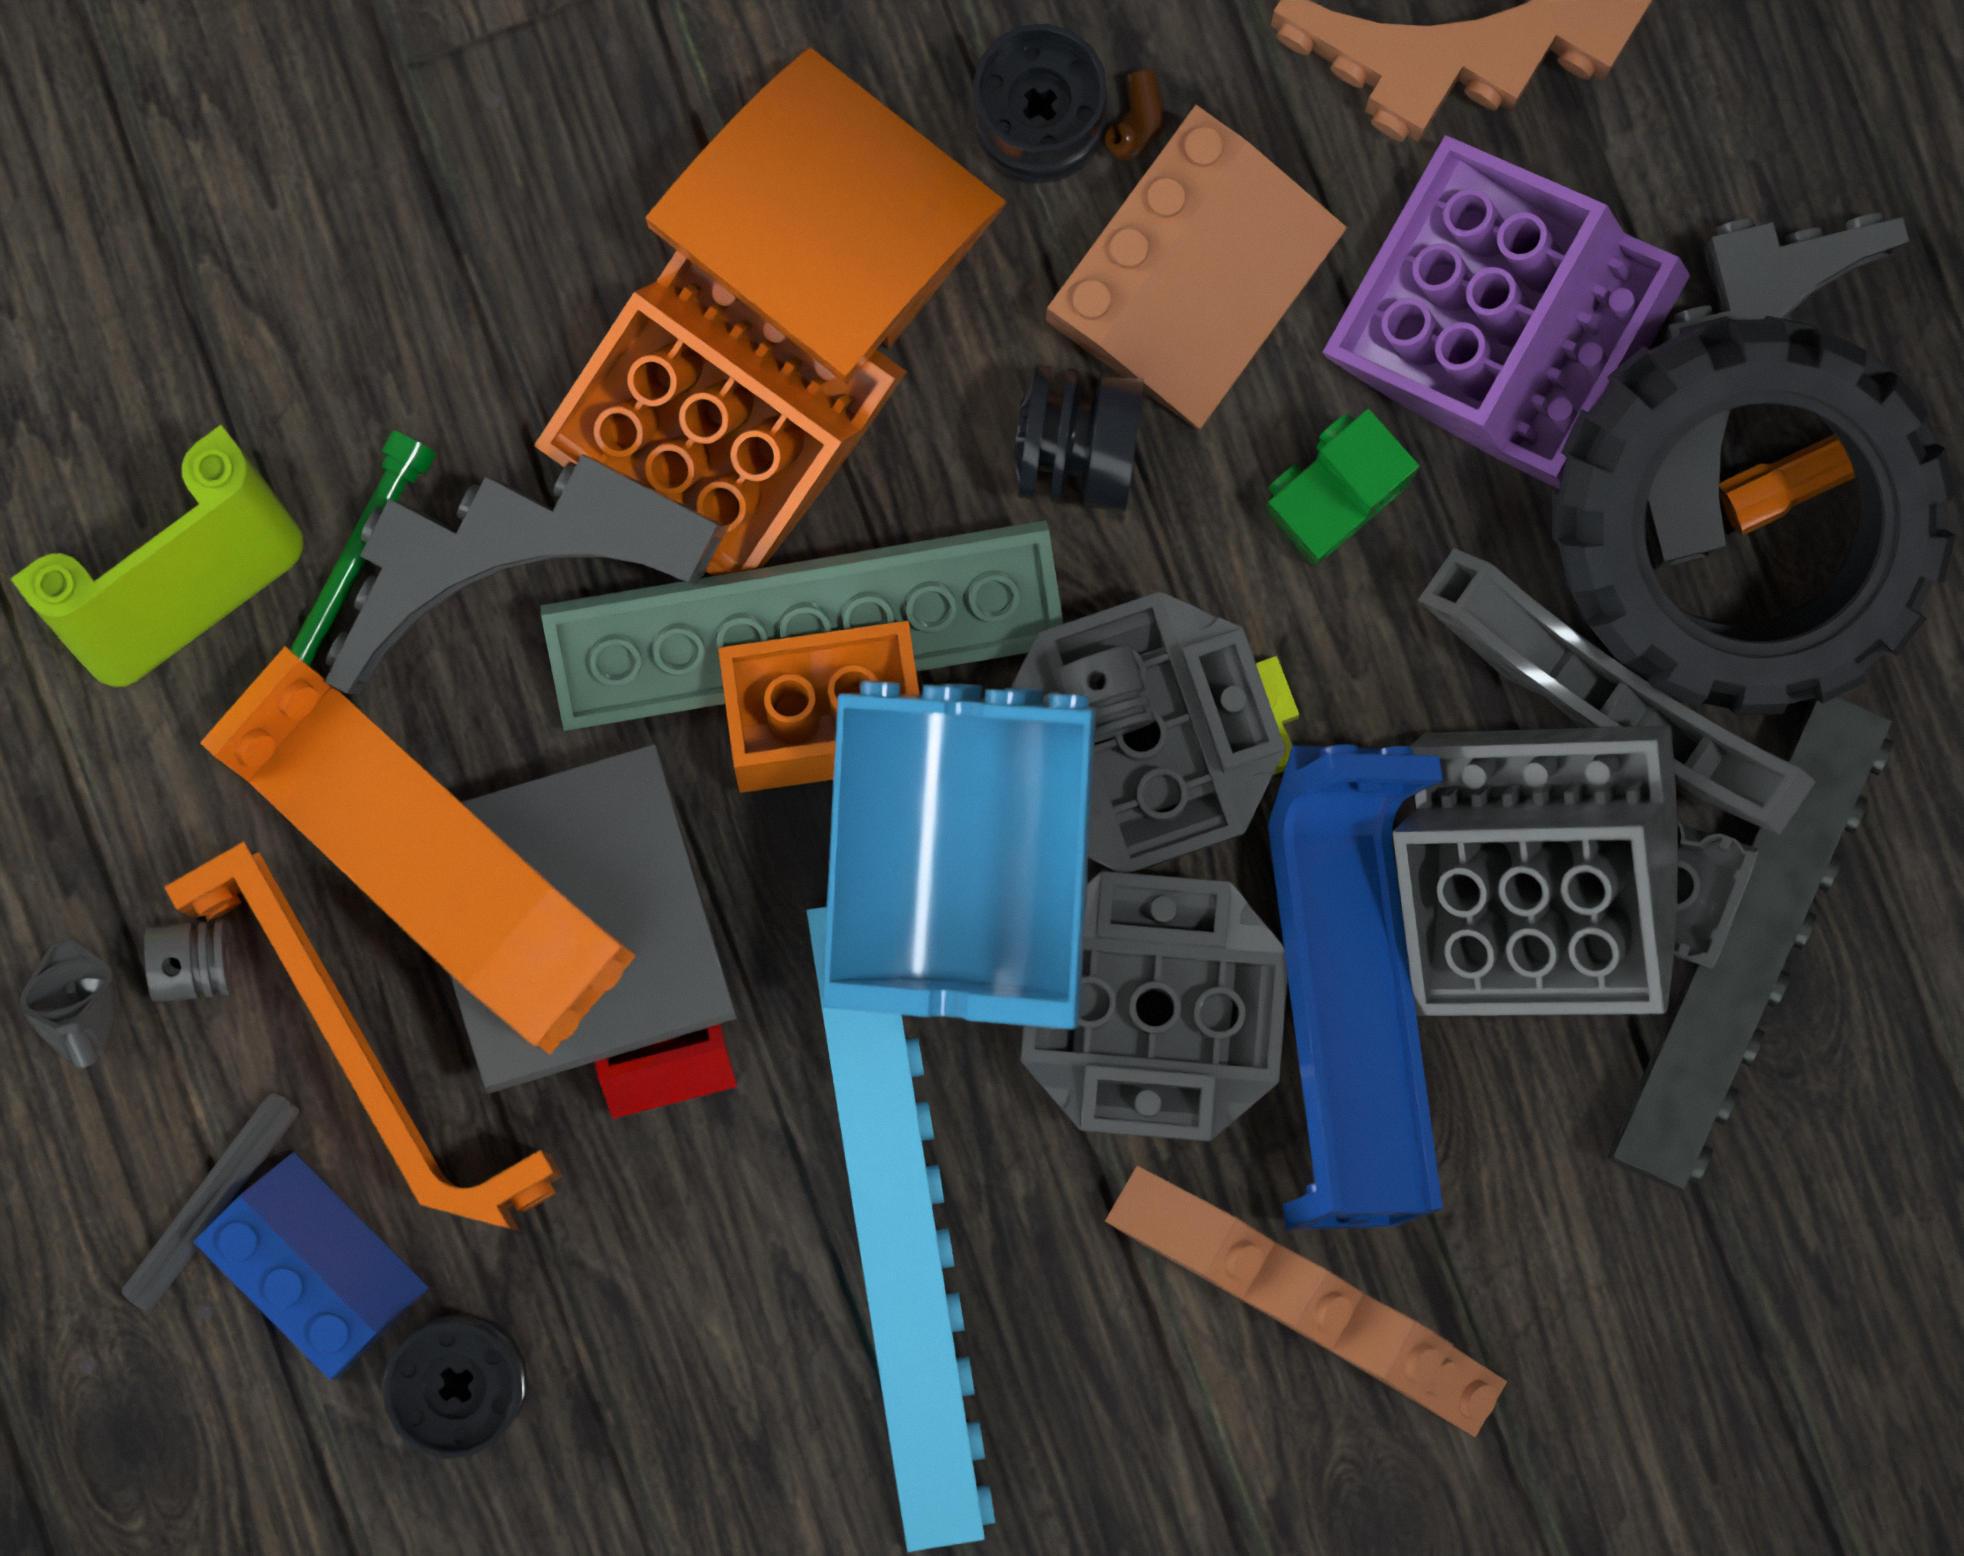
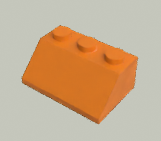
M909 621L718 648L733 763L739 793L834 780L838 694H860L861 681L900 683V694L920 695Z

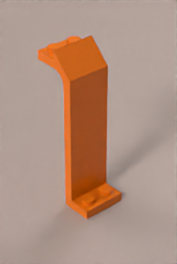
M284 646L200 743L214 757L248 781L467 990L534 1047L537 1045L551 1055L562 1041L569 1038L575 1032L580 1020L599 998L617 984L623 971L634 960L636 955L552 886L340 690L326 683L325 677Z
M243 841L164 887L178 911L194 919L205 915L208 922L218 919L237 908L242 903L238 894H244L420 1205L520 1231L508 1208L514 1205L517 1211L521 1210L523 1213L556 1194L551 1183L560 1179L563 1175L551 1154L541 1150L476 1187L459 1188L445 1177L260 852L252 855Z

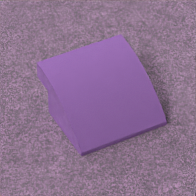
M1445 135L1322 353L1352 375L1417 415L1489 455L1560 489L1567 459L1561 451L1581 409L1587 412L1590 411L1611 384L1606 378L1609 374L1643 346L1648 349L1651 347L1690 274L1678 256L1625 234L1608 205Z

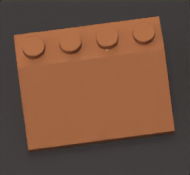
M1195 105L1049 304L1046 322L1121 376L1144 379L1143 391L1200 431L1344 234L1347 227L1252 144L1198 105Z

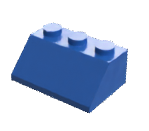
M296 1152L291 1153L243 1192L193 1241L329 1380L340 1379L430 1288Z

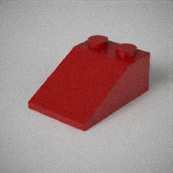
M722 1023L595 1061L598 1079L612 1119L737 1087Z

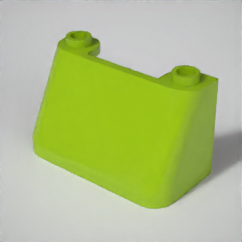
M222 425L195 443L186 453L182 463V478L199 505L94 581L86 569L73 557L61 553L45 555L11 578L35 612L87 671L105 685L126 687L137 682L291 569L301 556L303 534L298 524L244 451Z

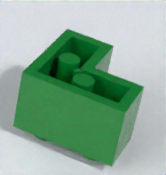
M1369 408L1357 419H1354L1349 412L1342 415L1320 435L1319 438L1322 441L1315 447L1319 454L1314 463L1304 471L1297 464H1294L1268 487V490L1274 497L1268 502L1265 512L1314 568L1407 489L1420 467Z

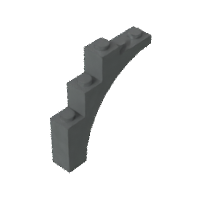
M1882 213L1868 214L1846 222L1847 231L1823 236L1821 228H1810L1784 237L1786 244L1784 246H1779L1773 222L1755 226L1753 218H1745L1717 227L1718 236L1711 237L1703 250L1720 313L1713 314L1711 306H1701L1674 315L1676 324L1669 325L1661 336L1662 342L1665 343L1679 336V328L1725 316L1732 320L1764 319L1766 315L1785 318L1810 294L1851 270L1899 254L1909 242L1903 217L1884 221ZM1730 409L1705 420L1687 433L1669 452L1654 478L1647 500L1644 524L1656 570L1716 556L1726 547L1719 502L1721 444Z
M583 454L577 465L569 462L561 472L553 490V496L559 498L554 509L500 480L489 477L484 478L481 486L473 484L463 497L457 511V518L462 520L458 530L405 502L388 499L384 508L377 506L373 510L361 534V540L367 543L360 556L382 567L378 577L372 574L362 585L354 604V608L359 610L360 613L350 632H341L332 644L326 658V665L331 667V670L325 682L347 694H362L388 652L424 615L461 589L508 568L554 558L607 557L644 564L695 584L700 578H703L728 527L615 468Z
M1454 548L1418 599L1424 607L1505 679L1546 697L1579 728L1671 726L1676 795L1709 810L1716 806L1780 835L1816 782L1803 769L1756 747L1706 719L1669 695L1654 689L1647 681L1601 651L1559 620L1491 563Z

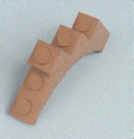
M1280 0L1273 12L1270 26L1279 31L1276 37L1291 50L1308 56L1312 50L1332 62L1331 71L1348 84L1358 88H1362L1365 83L1372 86L1374 90L1368 99L1365 112L1374 116L1371 121L1373 126L1397 141L1402 142L1407 136L1419 143L1457 80L1467 86L1464 92L1476 103L1490 110H1497L1501 106L1509 112H1512L1549 50L1560 55L1557 59L1558 63L1570 73L1583 79H1590L1593 75L1604 82L1653 0H1531L1525 4L1478 20L1434 26L1377 23L1331 11L1310 0Z
M1136 1166L1105 1222L1142 1245L1300 1333L1475 1438L1486 1418L1493 1411L1496 1401L1507 1383L1506 1380L1453 1347V1344L1417 1321L1369 1297L1328 1270L1275 1243L1238 1218L1139 1166Z

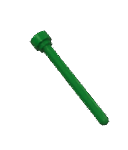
M391 431L381 450L385 458L380 467L385 469V472L290 648L293 653L308 665H311L367 560L360 556L367 543L361 540V534L370 514L377 506L384 508L388 499L398 501L407 483L414 484L419 474L426 476L437 456V453L398 431Z

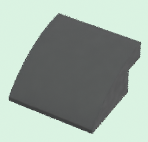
M1671 726L1424 733L1410 746L1413 750V755H1439L1443 781L1415 794L1416 810L1393 831L1416 1016L1664 1014L1668 1008L1674 956L1678 875L1677 804Z
M655 744L462 802L561 894L636 955L634 960L623 971L617 984L599 998L580 1020L575 1032L569 1038L562 1041L551 1055L537 1045L534 1047L450 974L487 1094L737 1019L694 865L678 821L665 771Z

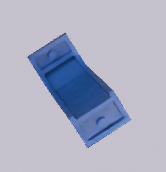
M1336 745L1331 747L1292 746L1269 819L1268 832L1315 1183L1306 1186L1307 1195L1283 1204L1286 1230L1397 1227L1443 1209L1392 843L1393 822L1401 803L1405 799L1443 781L1439 755H1413V750L1409 746L1364 748L1357 747L1356 745Z

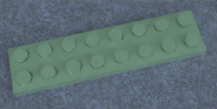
M1047 520L700 578L695 584L683 581L541 605V618L564 731L725 704L718 652L720 647L909 621L916 671L1028 653L1039 632L1063 624Z

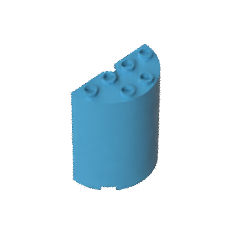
M861 681L860 694H838L822 1008L925 1017L949 1016L972 1021L1075 1029L1079 1026L1096 709L1088 707L1089 696L1051 693L1049 694V703L1043 702L1044 690L1005 688V690L986 689V697L981 698L982 686L970 684L923 685V695L900 694V683Z

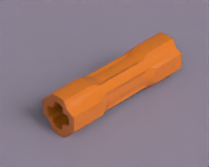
M1833 434L1772 464H1759L1719 483V498L1730 524L1738 531L1740 536H1743L1785 516L1793 506L1854 478L1855 474L1843 445L1836 434Z

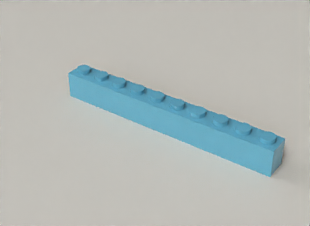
M827 907L807 910L821 1005L823 1001ZM822 1008L907 1552L985 1540L983 1525L995 1524L990 1486L977 1487L973 1461L985 1459L979 1420L966 1422L962 1397L975 1395L969 1356L956 1358L952 1332L965 1331L959 1292L946 1294L942 1268L955 1267L949 1228L936 1230L932 1209L933 1204L944 1203L939 1165L926 1166L922 1141L934 1139L929 1102L916 1103L912 1077L924 1076L918 1037L905 1038L901 1014Z

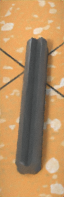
M273 1091L268 1094L125 1284L122 1294L127 1300L144 1311L154 1308L198 1249L193 1241L233 1203L299 1115V1109L292 1101L278 1092Z

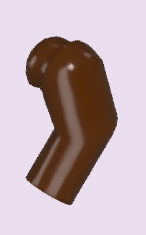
M1154 70L1137 71L1125 76L1131 109L1116 126L1110 125L1104 136L1107 150L1121 160H1133L1142 156L1164 129V113Z

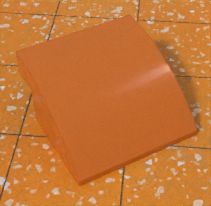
M809 47L778 73L734 116L674 182L645 218L649 229L848 385L880 344L887 349L892 346L1004 208L1007 201Z
M676 251L656 282L632 294L534 446L564 468L569 462L577 465L582 454L593 457L728 527L706 570L710 575L718 576L760 569L783 543L845 461L907 371L876 349L853 379L846 385L694 263Z

